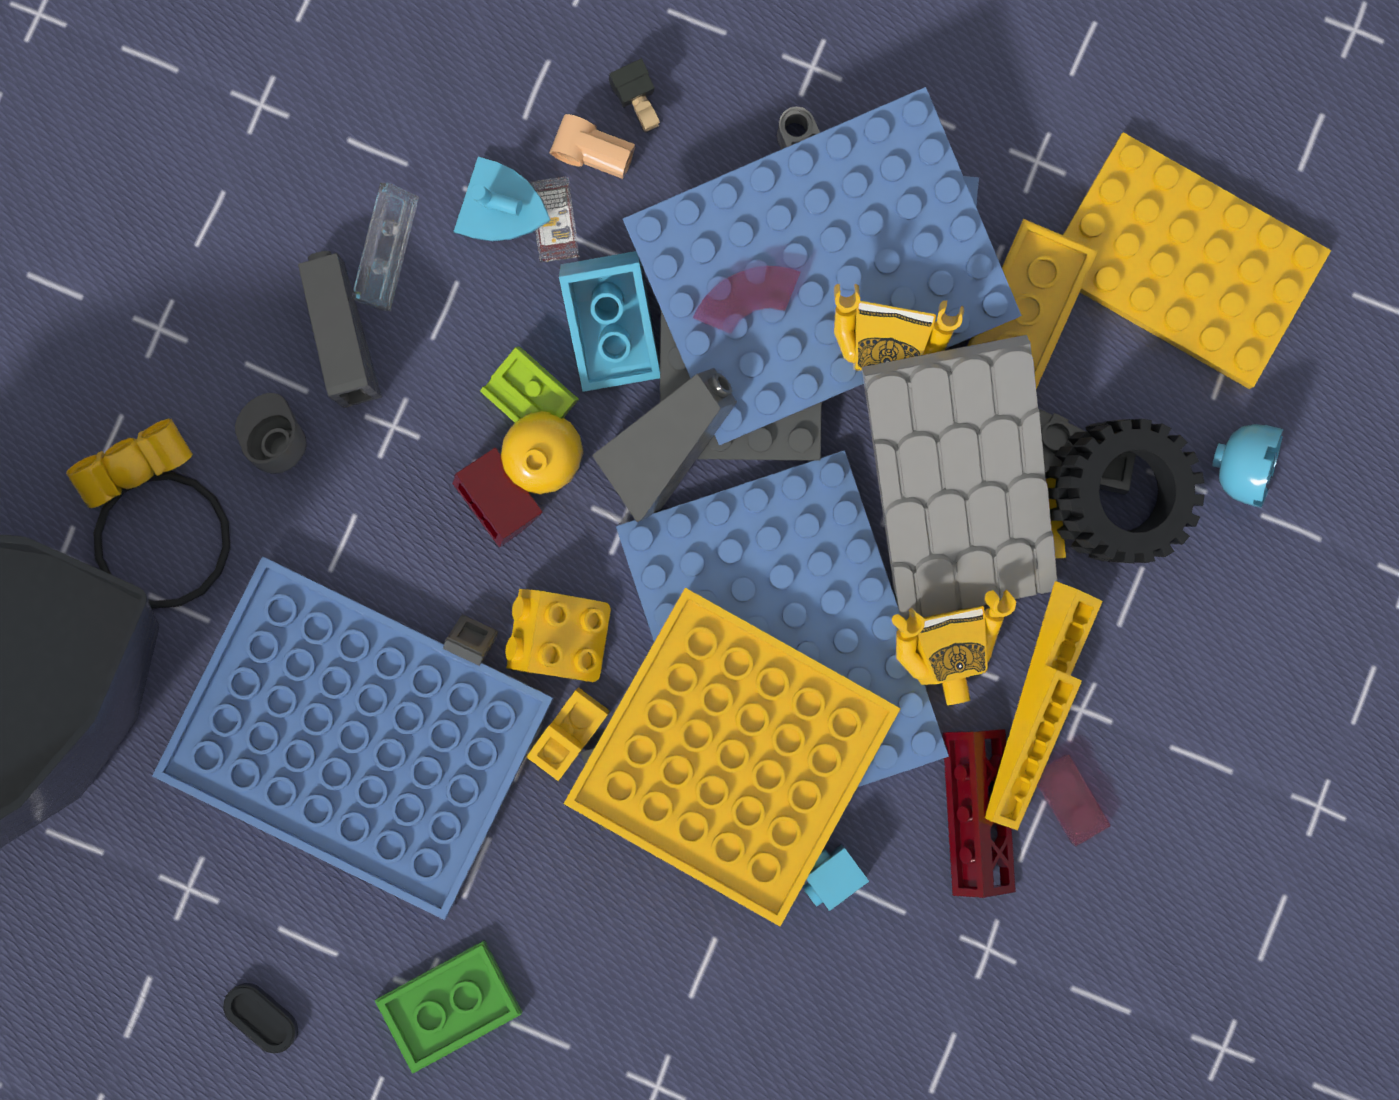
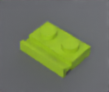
M520 346L512 350L491 376L490 381L480 390L483 395L514 422L527 414L540 411L549 412L551 415H556L563 419L579 400Z

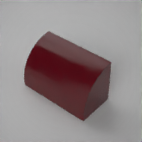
M493 448L455 474L452 484L499 548L520 534L543 513L528 491L513 483L506 474L501 454L496 448Z

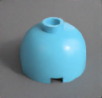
M1259 424L1243 426L1232 433L1226 445L1218 444L1212 467L1220 468L1219 482L1229 496L1244 504L1263 507L1269 488H1266V484H1269L1271 476L1273 477L1281 447L1283 429Z

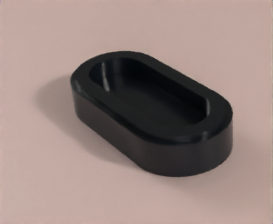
M243 983L234 987L226 995L223 1003L225 1016L262 1050L268 1053H280L288 1049L295 1042L298 1035V1025L295 1018L259 986L252 983Z

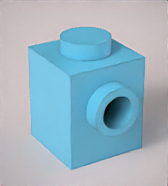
M841 844L829 854L825 849L822 850L806 879L808 883L802 888L816 907L824 903L830 911L867 884L869 880Z

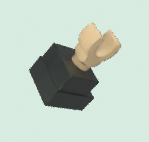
M641 58L609 73V83L615 95L618 96L623 108L633 104L643 131L648 132L658 127L660 121L650 101L647 99V96L654 93L655 88Z

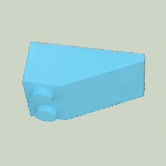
M637 252L561 264L559 280L582 391L659 379L660 366L643 267Z

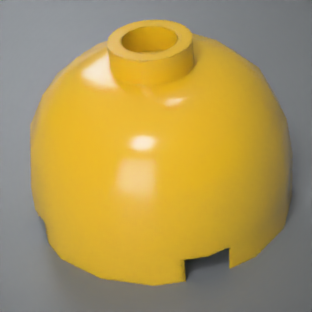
M544 411L527 414L516 421L504 437L501 451L504 471L513 483L528 492L537 494L555 492L571 482L580 468L583 456L580 435L571 422Z

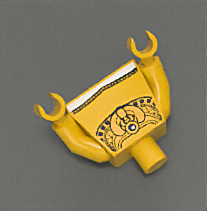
M836 284L834 287L836 304L834 335L844 359L853 363V370L862 371L861 367L945 351L954 330L962 324L964 307H960V311L956 316H948L945 314L947 300L940 303L937 321L935 322L936 314L860 301L859 286L857 284H854L855 291L849 297L840 295V284Z
M994 590L988 591L985 594V602L990 608H987L985 611L984 606L923 618L914 609L910 608L907 620L900 614H895L892 617V623L898 628L896 634V659L913 678L918 679L921 685L942 683L947 705L970 701L966 677L986 673L988 669L987 663L990 661L1004 617L1010 615L1015 610L1016 600L1008 590L1003 592L1001 600Z

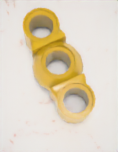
M165 419L139 432L137 439H124L111 446L105 454L103 451H100L96 455L80 460L71 466L66 474L87 507L95 508L120 495L122 488H135L148 481L154 473L159 476L163 472L181 466L193 454L172 419Z

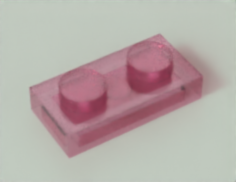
M1066 754L1045 766L1037 785L1073 846L1083 843L1110 827L1108 820L1070 755Z

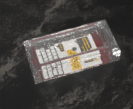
M568 176L529 182L543 200L551 221L535 230L540 263L580 257Z

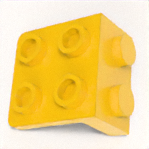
M519 589L518 597L515 599L512 607L514 619L512 635L505 649L507 658L506 668L589 682L597 681L601 674L611 612L610 605L606 602L546 591Z

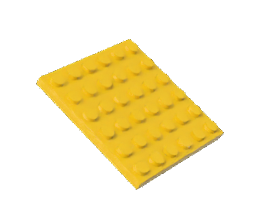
M684 588L563 804L774 924L781 926L901 708L691 590Z

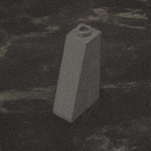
M321 251L307 257L308 261L299 263L298 267L328 397L343 408L382 398L345 262L337 253L331 254L330 251Z
M715 368L697 373L592 455L636 522L644 520L662 509L736 405L737 401L732 395L730 383L722 374L717 373Z

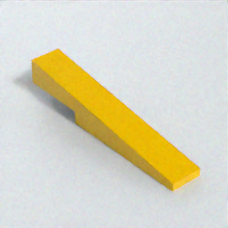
M1057 581L1054 582L985 814V818L991 822L1018 830L1081 685L1082 680L1071 676L1103 602L1083 591Z

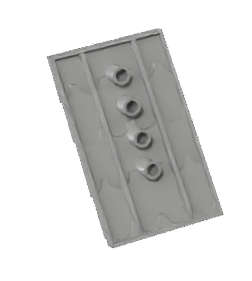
M1027 335L861 367L895 598L901 616L907 620L910 608L914 609L922 617L957 611L958 609L987 605L985 594L991 590L996 592L1000 600L1005 590H1008L1015 599L1037 595L1036 593L1052 592L1054 582L1057 581L1054 537L1051 530L1048 486L1045 478L1034 360L1031 353V343Z

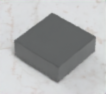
M462 614L446 638L443 649L480 666L493 645L498 631Z

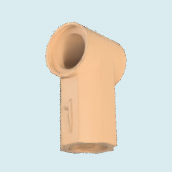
M565 114L549 153L567 164L578 167L585 164L623 179L631 164L635 144L597 130L595 125L581 117Z

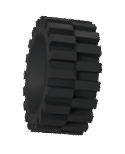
M1123 419L1094 423L1086 426V431L1075 432L1070 436L1068 440L1073 446L1059 448L1055 457L1060 459L1062 464L1061 466H1050L1047 477L1056 479L1055 488H1048L1049 499H1056L1057 505L1056 508L1050 509L1051 520L1063 521L1064 523L1063 526L1056 530L1061 538L1075 540L1070 547L1078 553H1089V558L1134 564V562L1155 561L1154 556L1166 557L1174 552L1170 544L1183 545L1190 537L1183 531V528L1197 526L1200 516L1192 513L1193 506H1203L1205 495L1195 494V484L1204 483L1203 472H1192L1191 465L1199 462L1195 452H1182L1181 449L1188 442L1181 435L1168 436L1172 428L1163 423L1151 424L1152 420ZM1127 451L1140 456L1149 464L1155 475L1158 487L1157 501L1153 512L1143 524L1130 531H1125L1110 521L1102 508L1099 493L1100 482L1105 469L1113 459Z

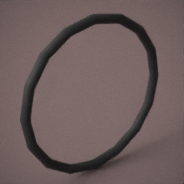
M163 472L159 476L154 473L146 482L172 480L191 486L211 503L221 523L222 549L215 570L198 589L178 599L158 601L148 599L152 609L180 607L205 594L222 574L231 548L229 521L217 497L197 480L173 472ZM122 488L120 495L115 496L102 506L93 532L95 560L100 570L111 574L103 558L102 531L111 508L124 493L131 489Z

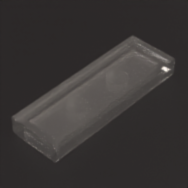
M380 183L351 299L380 310L391 311L419 196L391 183Z

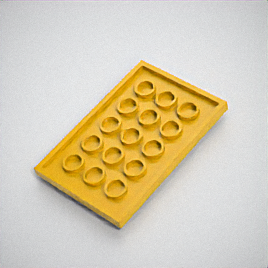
M1124 132L1119 136L1063 233V236L1098 250L1080 293L1248 389L1255 386L1331 252L1325 246Z

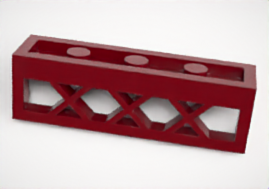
M1005 729L943 732V741L949 757L944 758L952 895L986 898L1014 893L1016 888L1012 828L995 823L997 826V838L993 842L991 840L990 828L994 822L985 818L990 801L988 798V786L990 782L993 785L995 784L1006 747ZM985 739H991L992 757L990 760L986 757ZM996 863L1000 868V885H994L993 869Z

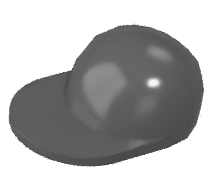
M266 393L257 396L244 406L237 417L235 433L241 449L247 459L259 470L270 474L283 473L294 467L305 454L307 447L305 433L297 423L288 402L281 395Z

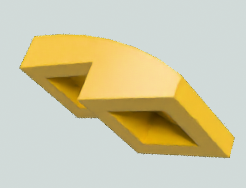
M578 687L526 757L559 781L611 711Z

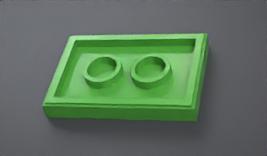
M485 940L374 1000L412 1074L522 1014V1010Z

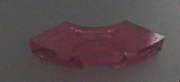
M760 266L736 273L721 281L705 296L698 306L693 319L732 334L738 323L755 311L774 309L785 312L801 272L780 266Z

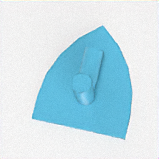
M478 157L454 233L486 241L512 240L532 233L551 221L543 200L526 179L507 166Z

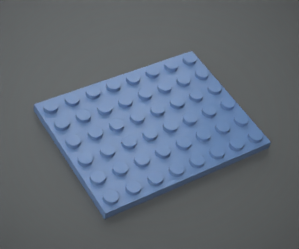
M926 87L623 218L690 378L697 373L715 368L717 373L722 374L732 387V395L737 403L714 434L719 445L864 384L862 371L853 370V363L844 359L834 335L836 309L834 287L836 284H840V295L843 297L853 295L855 291L854 284H857L859 286L860 301L936 314L935 322L937 321L939 306L942 301H948L945 314L948 316H956L960 311V307L963 306L962 324L954 330L946 348L1022 316Z
M845 450L823 457L821 460H814L654 513L639 522L633 520L616 526L654 642L684 588H687L901 708L858 787L949 757L925 685H921L918 679L913 678L896 659V634L898 628L893 625L892 617L900 613Z
M262 556L152 777L445 920L554 697L484 663L478 666L444 650L443 643Z

